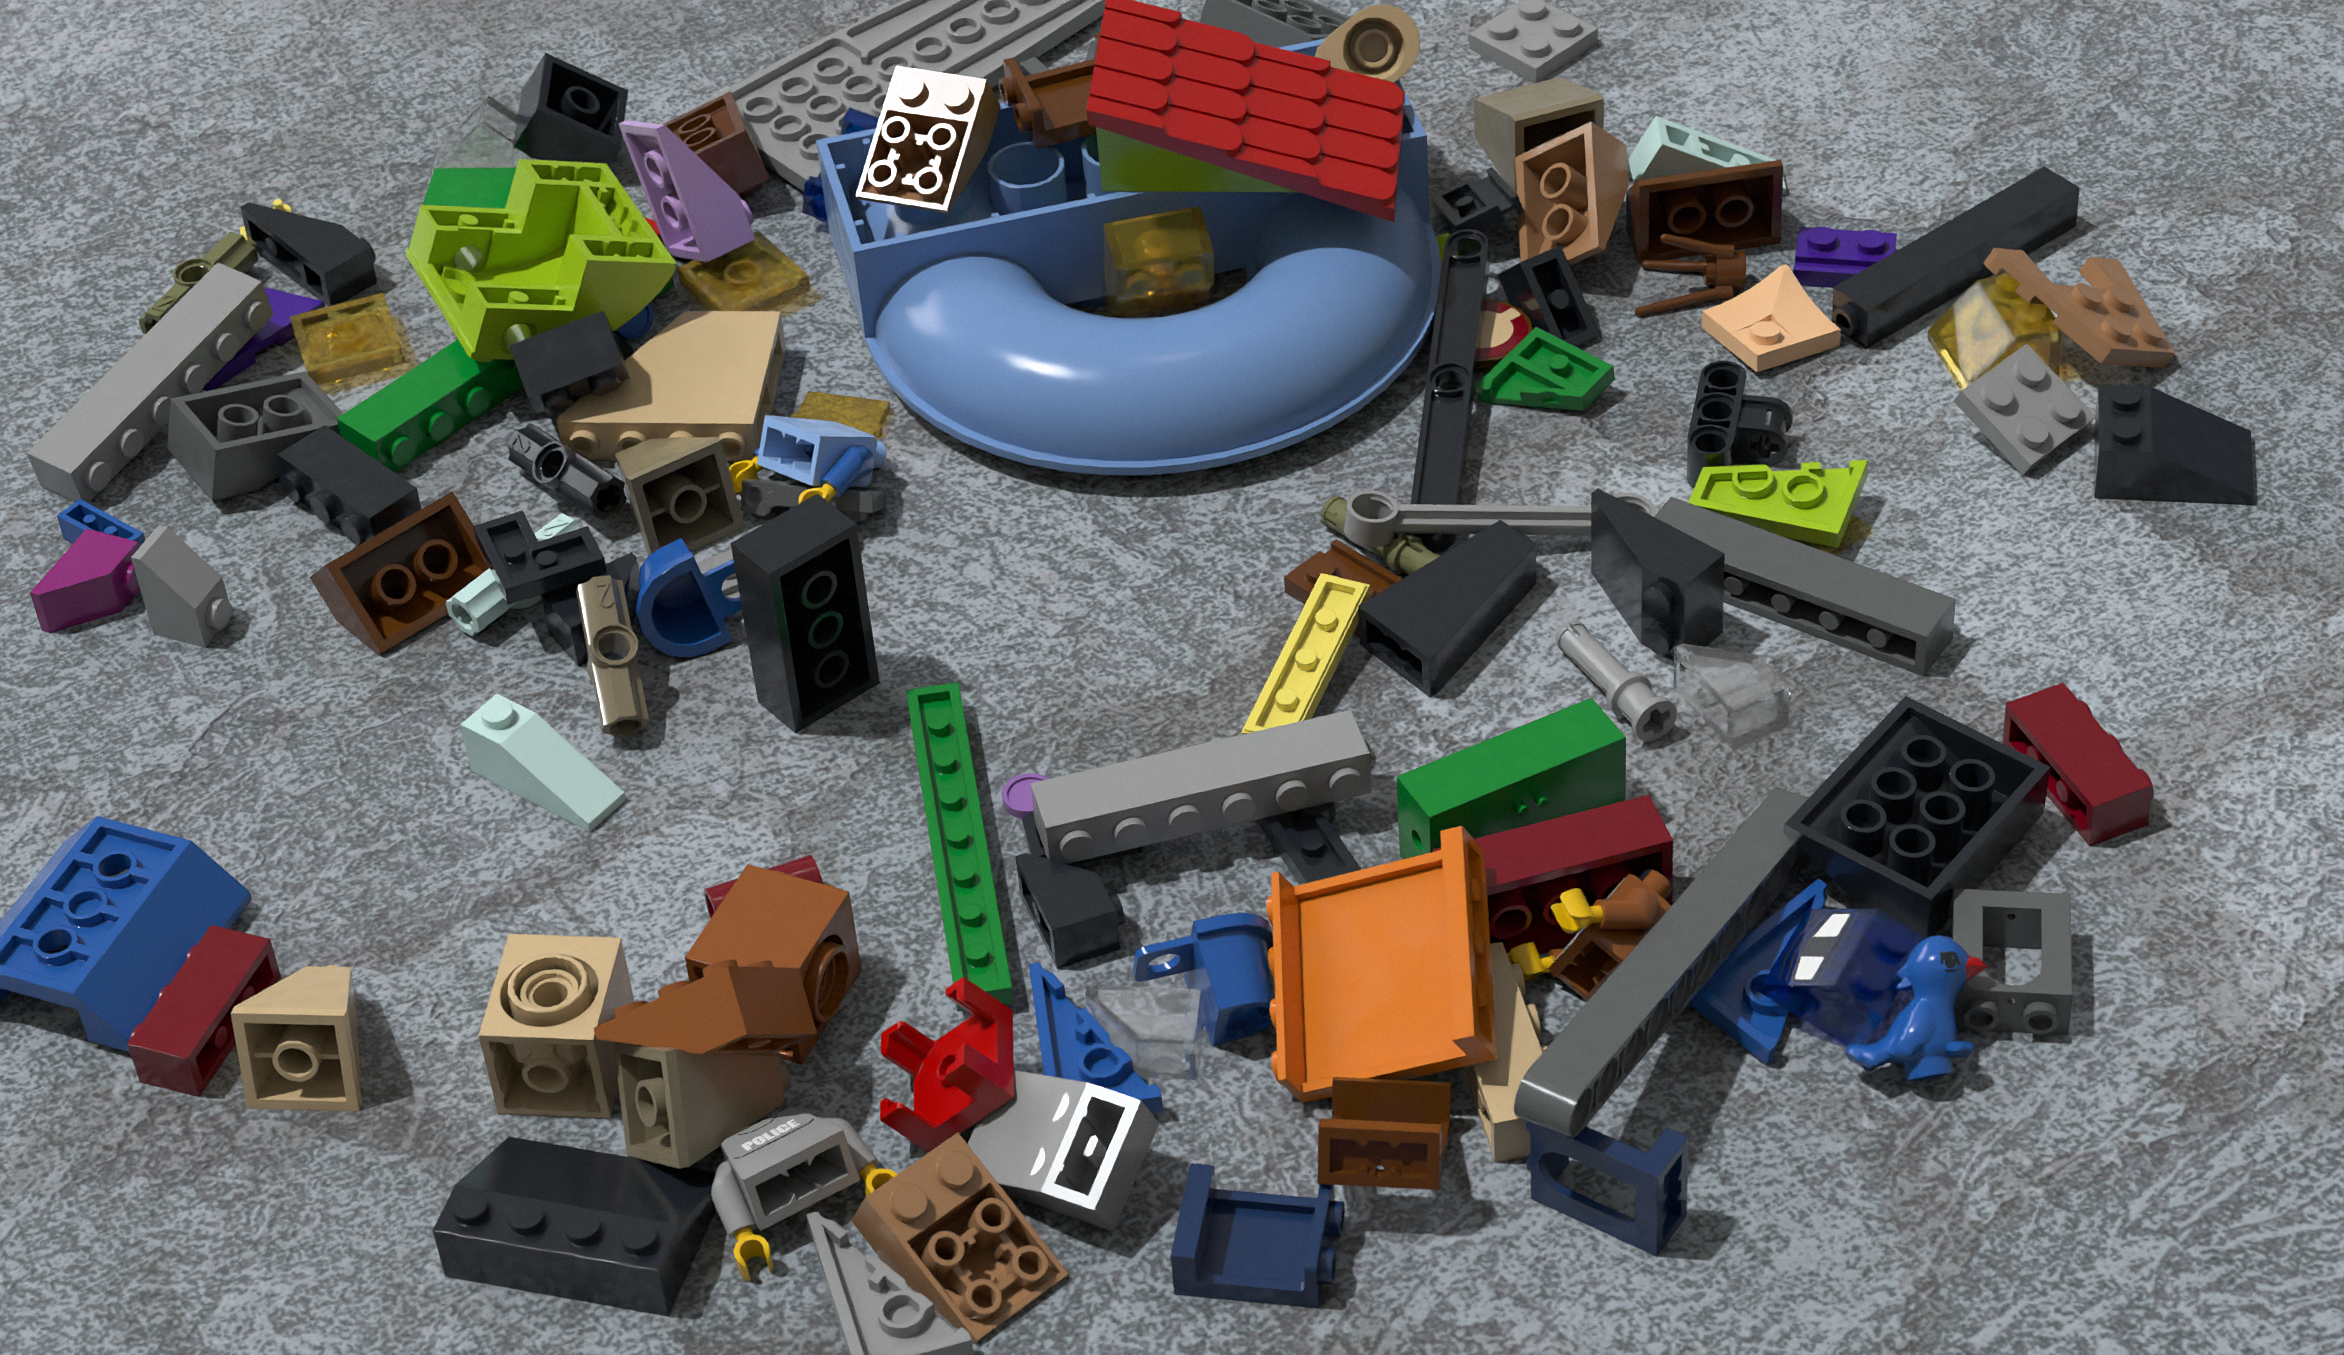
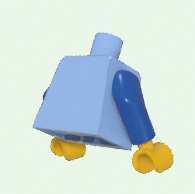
M765 415L760 447L752 453L754 458L732 464L729 467L735 493L739 492L740 496L742 481L746 479H759L757 473L765 469L768 472L773 470L811 486H821V488H811L802 492L799 496V504L817 493L830 503L833 497L840 498L850 486H867L871 482L873 470H880L884 466L887 453L884 444L881 441H877L876 436L838 422Z

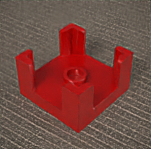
M962 977L946 988L945 996L973 1016L935 1042L904 1021L895 1023L881 1033L882 1055L914 1077V1111L902 1103H894L890 1099L884 1098L880 1101V1121L928 1153L956 1133H962L1014 1098L1013 1010L965 977Z

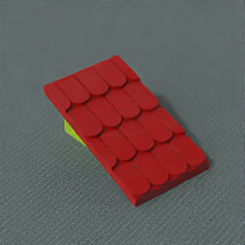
M1106 0L1089 92L1090 96L1086 109L1088 125L1095 126L1097 132L1102 191L1300 192L1395 223L1405 115V91L1401 90L1395 83L1331 67L1330 60L1252 42L1243 33L1183 19L1182 12L1134 0Z

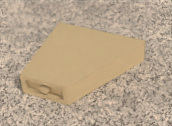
M684 311L625 360L630 379L620 382L621 386L611 393L600 396L590 393L582 396L558 416L557 426L560 441L594 461H616V453L648 439L717 437L722 442L727 462L752 460L754 458L752 453L760 447L765 415H771L787 350L781 311Z

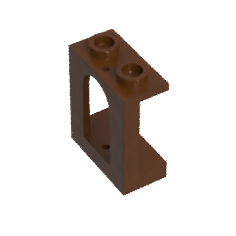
M1333 1077L1332 1118H1321L1318 1126V1184L1439 1190L1450 1142L1451 1082ZM1377 1166H1382L1384 1169L1380 1170Z

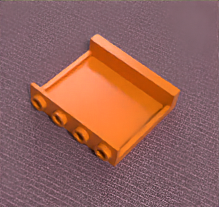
M1463 826L1440 831L1441 850L1298 886H1293L1279 871L1271 873L1272 896L1267 898L1266 909L1269 921L1273 927V947L1268 951V963L1271 973L1275 978V998L1270 1002V1016L1276 1029L1277 1051L1272 1053L1271 1063L1277 1082L1289 1090L1300 1102L1307 1103L1332 1097L1333 1077L1408 1080L1497 1059L1485 851Z

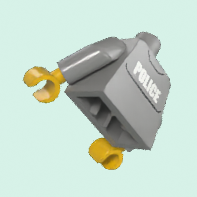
M794 1107L787 1108L761 1122H755L745 1130L722 1142L721 1148L726 1161L717 1167L711 1195L729 1239L736 1238L737 1240L734 1256L739 1274L743 1279L750 1281V1275L746 1266V1262L750 1258L762 1257L766 1260L770 1272L774 1268L769 1243L765 1238L760 1235H754L752 1232L756 1226L762 1231L860 1181V1176L866 1183V1197L898 1174L890 1169L876 1168L875 1165L878 1159L846 1120L816 1117Z

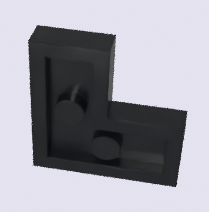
M523 510L473 526L476 541L508 605L607 573L604 556L588 526L539 542Z

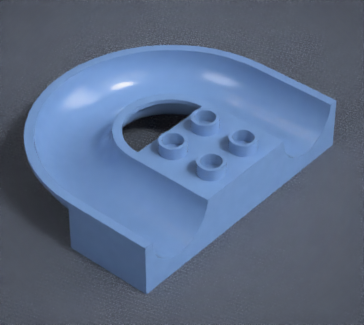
M1325 39L1280 48L1314 57L1317 48ZM1399 79L1394 83L1404 91ZM1406 93L1395 223L1300 192L1102 191L1097 134L1036 149L1028 133H1021L1019 131L1013 107H1006L1004 103H1000L1001 108L988 150L949 214L856 198L855 195L876 128L816 140L829 233L866 346L876 368L890 388L913 411L929 423L964 443L1000 457L1028 465L1066 472L1098 475H1155L1224 466L1263 456L1299 443L1334 426L1381 394L1411 363L1423 346L1435 321L1442 265L1438 242L1430 224L1427 134ZM1245 268L1247 274L1246 285L1236 293L1209 306L1177 315L1155 318H1115L1094 315L1065 306V304L1070 303L1085 307L1104 306L1115 301L1123 292L1162 284H1169L1180 288L1196 287L1208 282L1215 273Z

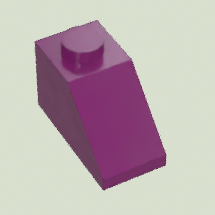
M86 529L30 592L41 630L52 633L122 612L134 596L141 591L131 559L133 554L139 549L138 542Z

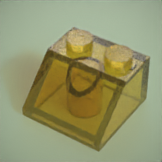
M2008 273L1976 281L1928 329L1927 338L1961 391L2026 343L2059 376L2063 332L2053 324L2056 317L2045 304L2028 303L2015 291L2020 283Z

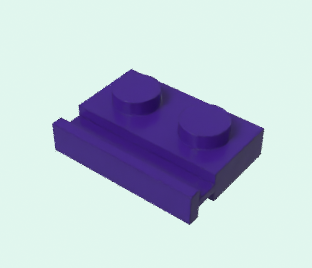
M1822 226L1815 228L1799 227L1793 274L1801 286L1833 288L1896 252L1897 233H1886L1877 230H1840Z

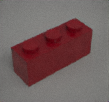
M2064 683L2006 703L2002 743L2051 767L2046 795L2089 847L2148 825L2150 803L2154 797V789L2150 777L2143 769H2138L2123 752L2118 739L2114 735L2108 734L2093 717L2089 706L2084 701L2078 700Z
M214 925L209 927L199 943L189 950L185 963L170 984L163 987L156 1004L142 1024L137 1025L131 1033L127 1045L140 1083L196 1097L201 1096L236 1045L231 1018L234 1006L274 985L281 979L269 938Z

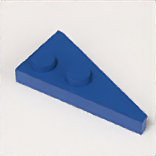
M1817 879L1747 935L1689 1003V1005L1766 1065L1773 1061L1799 981L1792 980L1798 957L1811 935L1817 930L1818 925L1806 937L1795 955L1788 980L1785 981L1792 956L1804 936L1820 920L1827 901V895L1825 894L1827 884L1820 879ZM1818 913H1820L1819 916L1810 924V926H1809V927L1800 935V937L1798 938V940H1797V942L1795 943L1794 947L1792 948V950L1790 951L1789 955L1787 956V960H1786V963H1785V966H1784V969H1783V973H1782L1781 979H1780V981H1778V977H1779V974H1780V971H1781V967H1782V964H1783V961H1784V957H1785V955L1787 954L1788 950L1790 949L1791 945L1793 944L1794 940H1795L1796 937L1800 934V932L1810 923V921H1811Z
M1041 963L1029 964L1044 1075L1088 1082L1139 1099L1152 1114L1163 1112L1161 1090L1156 1084L1148 1086L1134 1070L1133 1059L1122 1048L1111 1043L1110 1034L1085 1007L1078 1009L1065 995L1064 984L1053 972L1046 971L1041 966Z

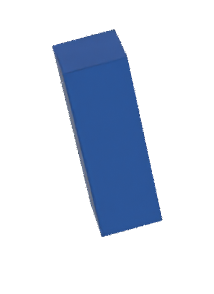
M82 499L77 500L57 515L64 540L72 544L86 529L137 541L139 547L146 541L143 532Z

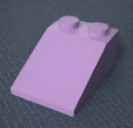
M630 120L619 123L661 238L671 256L708 262L755 240L750 226L753 224V216L746 202L740 199V196L668 127L662 124Z

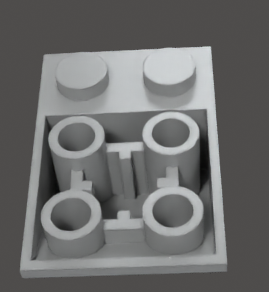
M1014 1070V1098L976 1123L968 1145L1008 1196L1114 1232L1159 1122L1139 1099L1088 1082Z

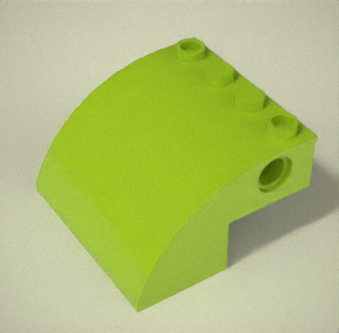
M530 159L518 160L505 209L420 205L411 243L405 253L418 277L433 298V301L462 344L466 354L471 359L481 362H490L494 359L514 360L509 345L600 311H604L613 331H615L640 313L661 292L674 275L677 265L607 164Z

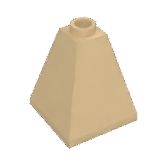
M335 965L325 967L306 966L234 1006L231 1018L247 1109L360 1111L362 1097L357 1006L351 967Z

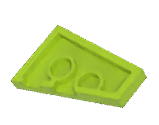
M1868 460L1849 461V468L1821 469V462L1801 463V470L1772 471L1766 464L1703 467L1688 503L1782 537L1839 548L1868 476Z

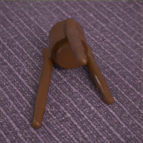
M1662 234L1660 240L1663 243L1713 256H1704L1703 262L1644 260L1641 263V267L1645 270L1703 272L1704 285H1713V289L1641 306L1635 309V314L1641 317L1714 299H1733V290H1744L1745 252L1735 251L1734 245H1716L1686 237Z

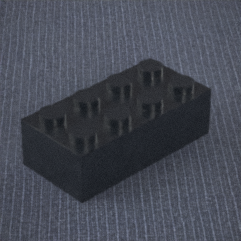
M817 493L731 543L758 703L796 734L880 683L858 530L855 522Z

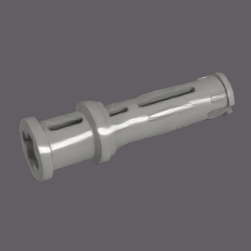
M1579 621L1569 623L1570 627L1579 635L1578 637H1575L1566 626H1563L1556 637L1557 647L1565 652L1606 693L1607 705L1610 710L1619 717H1626L1632 724L1634 734L1644 742H1653L1666 735L1673 727L1677 718L1675 705L1665 697H1658L1652 691V684L1644 674L1634 671L1629 672L1587 630L1583 623Z

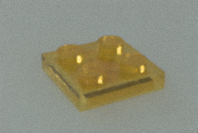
M759 230L753 233L755 240L708 262L694 260L677 268L680 284L709 311H768L811 291L809 276Z
M384 293L289 316L306 373L317 385L332 384L345 378L372 371L379 372L389 367L406 363L402 345Z

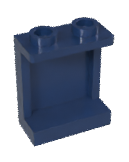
M1191 1163L1170 1255L1174 1295L1319 1308L1323 1284L1333 1285L1335 1278L1336 1248H1330L1332 1237H1342L1345 1203L1343 1201H1335L1334 1185L1320 1184L1317 1198L1216 1189L1214 1165Z

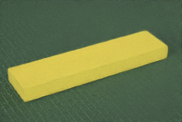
M1323 573L1320 574L1241 734L1312 719L1359 623L1358 606L1372 597L1369 584Z

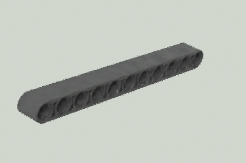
M1778 787L1767 796L1528 1069L1516 1094L1514 1103V1114L1516 1117L1573 1138L1584 1129L1811 859L1783 832L1784 824L1807 801L1808 797Z

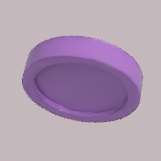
M1028 773L1009 780L1002 790L1005 810L1010 815L1020 819H1024L1034 813L1030 783L1049 778L1040 774Z

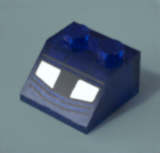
M1807 909L1758 992L1846 1047L1847 1045L1857 1043L1865 1044L1886 1015L1899 992L1896 986L1902 979L1897 976V972L1907 962L1909 954L1914 947L1926 938L1880 909Z

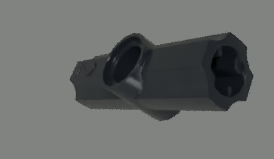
M529 423L522 429H514L506 443L509 448V461L534 476L537 482L560 493L599 519L604 520L611 514H619L627 500L624 494L625 482L598 466L594 460L568 447L533 424Z

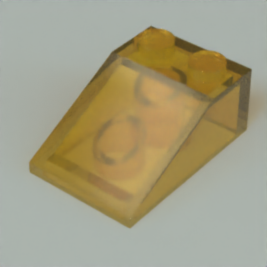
M1201 206L1104 224L1107 317L1124 318L1203 303L1214 283V251Z

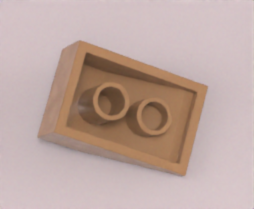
M1589 122L1515 157L1517 195L1525 211L1518 215L1520 262L1561 245L1569 265L1604 251L1629 187L1626 144L1593 122Z

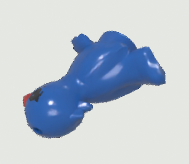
M1936 935L1921 941L1914 947L1909 954L1907 962L1897 972V976L1902 979L1896 986L1897 991L1906 992L1911 990L1913 995L1912 1001L1897 1015L1885 1037L1874 1044L1857 1043L1847 1045L1844 1054L1849 1061L1857 1064L1865 1071H1872L1888 1063H1903L1907 1082L1953 1074L1951 1059L1962 1058L1975 1051L1974 1044L1971 1042L1957 1041V1024L1953 1008L1956 996L1969 980L1988 967L1980 958L1968 955L1964 948L1950 937Z

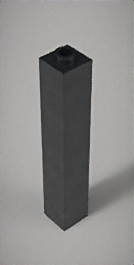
M2045 166L1833 287L1832 322L1841 329V334L1868 349L1994 275L1983 264L1994 248L2023 250L2028 255L2076 227L2080 187Z

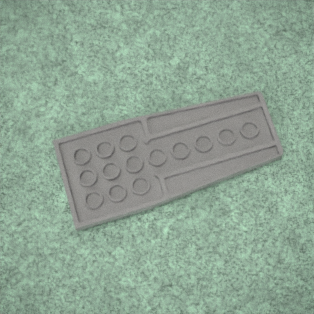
M903 0L801 48L697 105L696 108L731 91L765 166L808 195L813 196L823 191L816 140L877 128L896 66L987 79L992 88L999 84L1000 78L1005 77L1004 59L1013 57L1021 69V62L1032 57H1040L1104 14L1106 0Z

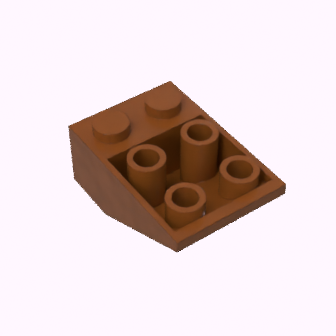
M725 960L711 964L702 970L703 978L694 982L684 980L668 984L658 990L659 998L649 1003L647 1001H637L620 1006L613 1011L614 1019L593 1028L596 1039L647 1047H669L695 1054H774L817 1034L798 968L773 967L770 960L759 961L746 966H738L737 960Z

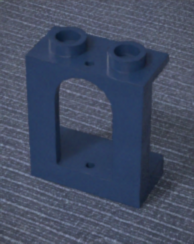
M1526 1121V1130L1530 1133V1154L1527 1160V1171L1531 1173V1199L1657 1257L1687 1217L1688 1137L1666 1128L1648 1153H1645L1587 1126L1573 1138ZM1569 1157L1636 1187V1219L1560 1184L1557 1179L1569 1165Z

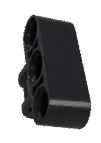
M1726 360L1709 363L1700 374L1687 437V482L1693 489L1703 467L1736 466V462L1762 465L1774 464L1781 461L1787 453L1788 440L1785 433L1791 428L1793 422L1792 409L1781 399L1746 395V371L1735 362ZM1768 411H1771L1770 423L1766 425V414ZM1770 437L1769 449L1765 451V439Z

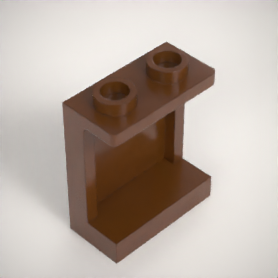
M1100 33L1094 34L1096 53ZM1013 57L1003 60L1005 77L999 79V90L1003 103L1006 107H1013L1019 131L1021 133H1028L1036 149L1097 134L1096 127L1088 125L1086 111L1095 59L1025 77Z

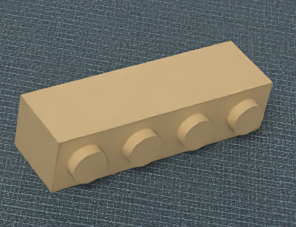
M1503 942L1490 944L1497 1059L1462 1067L1495 1163L1527 1157L1530 1154V1133L1526 1130V1120L1515 1116L1514 1103L1519 1085L1525 1073L1548 1047H1541L1538 1038L1541 1037V1028L1536 1007L1534 1004L1525 1005L1523 997L1526 996V988L1521 966L1519 963L1510 964Z

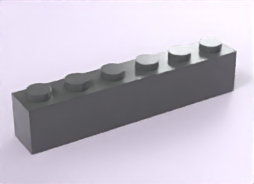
M1670 497L1654 516L1725 553L1723 603L1921 676L1926 675L1953 639L1955 598L1674 497Z

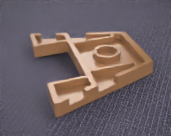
M1994 248L1983 263L1996 276L2002 270H2005L2016 279L2020 285L2015 292L2028 303L2045 304L2058 316L2053 321V324L2100 364L2165 368L2175 354V351L2118 259L2088 258L2079 273L2092 287L2084 283H2078L2076 286L2053 284L2023 250Z

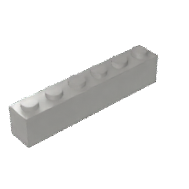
M218 262L27 452L40 485L71 501L76 502L82 499L89 503L169 423L170 399L200 392L205 384L274 315L262 281Z
M1351 710L1030 783L1035 824L1047 859L1064 864L1372 793L1370 752Z

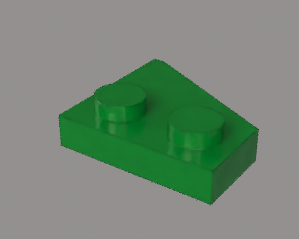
M1535 327L1475 387L1478 400L1484 403L1584 411L1615 380L1613 365Z

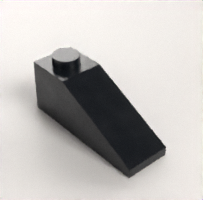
M249 202L241 206L249 244L254 246L260 253L316 298L324 301L325 305L330 309L377 284L374 269L376 255L372 246L365 238H358L343 225Z

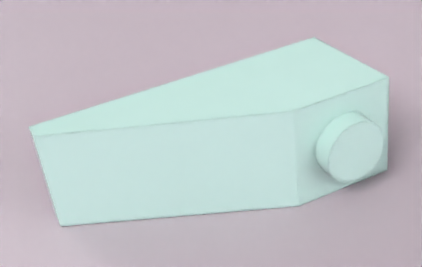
M1655 116L1628 158L1633 183L1638 180L1776 161V159ZM1783 177L1782 195H1783L1784 192L1786 191V185H1785L1784 177Z
M495 694L460 724L471 771L589 832L626 801L623 790L537 713L499 694Z

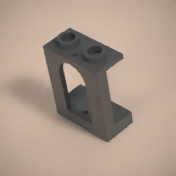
M1954 888L1950 938L1960 944L1968 955L1980 958L1983 961V946L2041 949L2042 964L2041 972L2037 978L2024 985L2012 986L2001 984L1992 979L1985 970L1976 974L1956 996L1953 1008L1957 1029L2068 1035L2073 995L2071 894Z

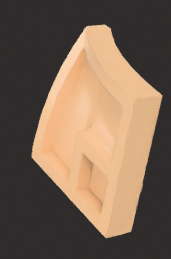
M1786 264L1779 266L1765 279L1744 293L1720 305L1702 311V329L1756 372L1840 346L1841 329L1815 305L1798 282L1791 268Z

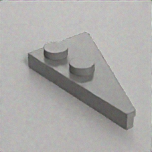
M818 1211L806 1214L809 1232L849 1355H974L969 1332L963 1327L956 1331L935 1314L934 1303L923 1294L910 1290L906 1285L905 1279L877 1256L872 1254L866 1257L849 1243L848 1232L836 1222L825 1219Z

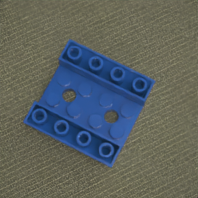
M97 816L63 842L0 921V1004L10 991L77 1009L88 1041L129 1052L127 1043L132 1031L137 1025L142 1024L156 1004L163 987L170 984L185 963L189 950L199 943L211 925L230 929L251 902V893L191 840ZM128 869L127 872H125L124 874H122V875H120V876H116V877H106L107 875H108V876L117 875V874L123 872L124 870ZM66 945H69L68 948H66L65 950H63V951H61V952H59V953H54V954H48V953H47L48 951H56V950L62 949V948L65 947Z

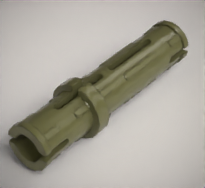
M1335 495L1323 505L1320 516L1324 518L1320 519L1324 526L1347 537L1344 533L1347 501L1343 497ZM1395 533L1394 539L1383 546H1361L1384 559L1392 571L1401 575H1410L1440 557V555L1426 549L1422 541L1411 533Z

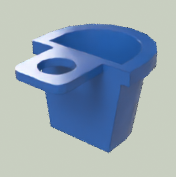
M682 538L657 549L646 558L640 567L638 576L640 591L636 605V614L642 633L654 648L670 656L694 657L711 652L733 641L724 619L742 611L740 597L729 598L722 591L725 579L731 574L736 573L733 559L702 574L693 554L689 551Z
M1241 912L1193 921L1191 936L1147 945L1135 952L1132 971L1136 981H1148L1185 972V983L1188 990H1191L1212 1046L1254 1036L1272 1024L1270 1002L1275 998V989L1268 963V951L1273 947V933L1269 922L1260 915ZM1167 954L1176 955L1166 963L1148 965L1157 957Z

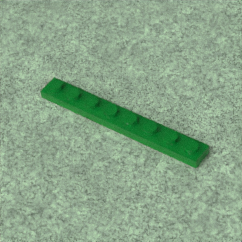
M959 682L906 690L952 982L955 983L962 977H965L1004 1005L1014 1003ZM956 1004L957 1012L966 1011Z

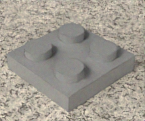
M1521 0L1469 34L1470 50L1534 83L1540 82L1598 44V28L1543 0Z
M2027 343L1964 388L1953 401L2022 475L2026 474L2085 430L2095 419V415Z

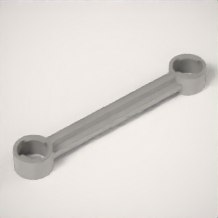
M1364 490L1354 493L1347 500L1344 533L1348 539L1358 545L1379 547L1390 543L1394 539L1395 533L1478 534L1497 521L1502 520L1517 532L1525 535H1591V506L1397 504L1396 500L1386 493ZM1633 493L1613 495L1653 517L1656 515L1653 503L1643 496Z

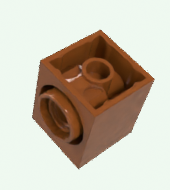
M747 864L685 956L689 980L694 982L703 978L702 970L705 967L725 960H737L738 966L770 960L773 967L798 968L817 1034L768 1055L778 1056L780 1059L802 1065L862 971L849 891L829 884H820L790 876L780 871H771Z

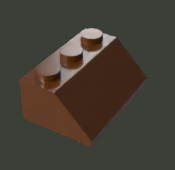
M1776 160L1636 181L1626 192V231L1638 263L1641 264L1644 260H1670L1707 254L1663 243L1660 240L1662 234L1686 237L1716 245H1734L1735 250L1781 243L1782 161Z
M452 491L326 564L309 578L336 621L373 652L380 655L447 615L446 601L488 570L489 566L476 541L474 525Z

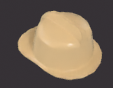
M1388 4L1371 5L1356 13L1328 35L1317 48L1314 57L1330 60L1331 67L1394 83L1406 74L1416 62L1420 50V35L1413 19L1402 9Z

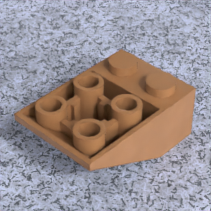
M896 66L858 185L856 198L949 214L988 150L1001 108L987 79Z
M959 1133L953 1135L866 1196L851 1220L879 1258L905 1279L906 1285L914 1292L923 1294L934 1303L935 1310L957 1329L963 1327L969 1332L974 1344L1069 1275Z

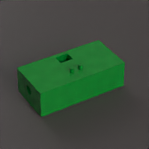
M1589 698L1396 776L1400 857L1407 859L1431 853L1433 849L1441 848L1440 831L1458 826H1463L1473 839L1626 801V737L1592 698Z

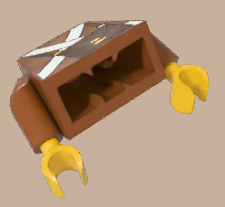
M1652 869L1644 870L1639 877L1628 874L1604 900L1595 901L1591 907H1589L1581 889L1568 890L1560 895L1562 903L1551 905V909L1562 930L1570 934L1577 932L1564 949H1551L1548 957L1541 959L1535 943H1525L1510 950V953L1507 954L1510 964H1520L1525 982L1549 972L1552 978L1558 977L1588 1002L1671 907L1665 901L1672 891L1671 884L1661 873Z

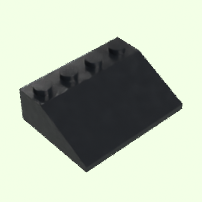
M1905 696L1784 824L1783 832L1875 921L1920 943L1928 937L1935 936L1951 918L1954 888L1977 889L2044 814L2051 767Z
M508 1136L454 1186L432 1230L445 1277L669 1317L717 1210L711 1195L716 1172L690 1167L678 1169L638 1158Z

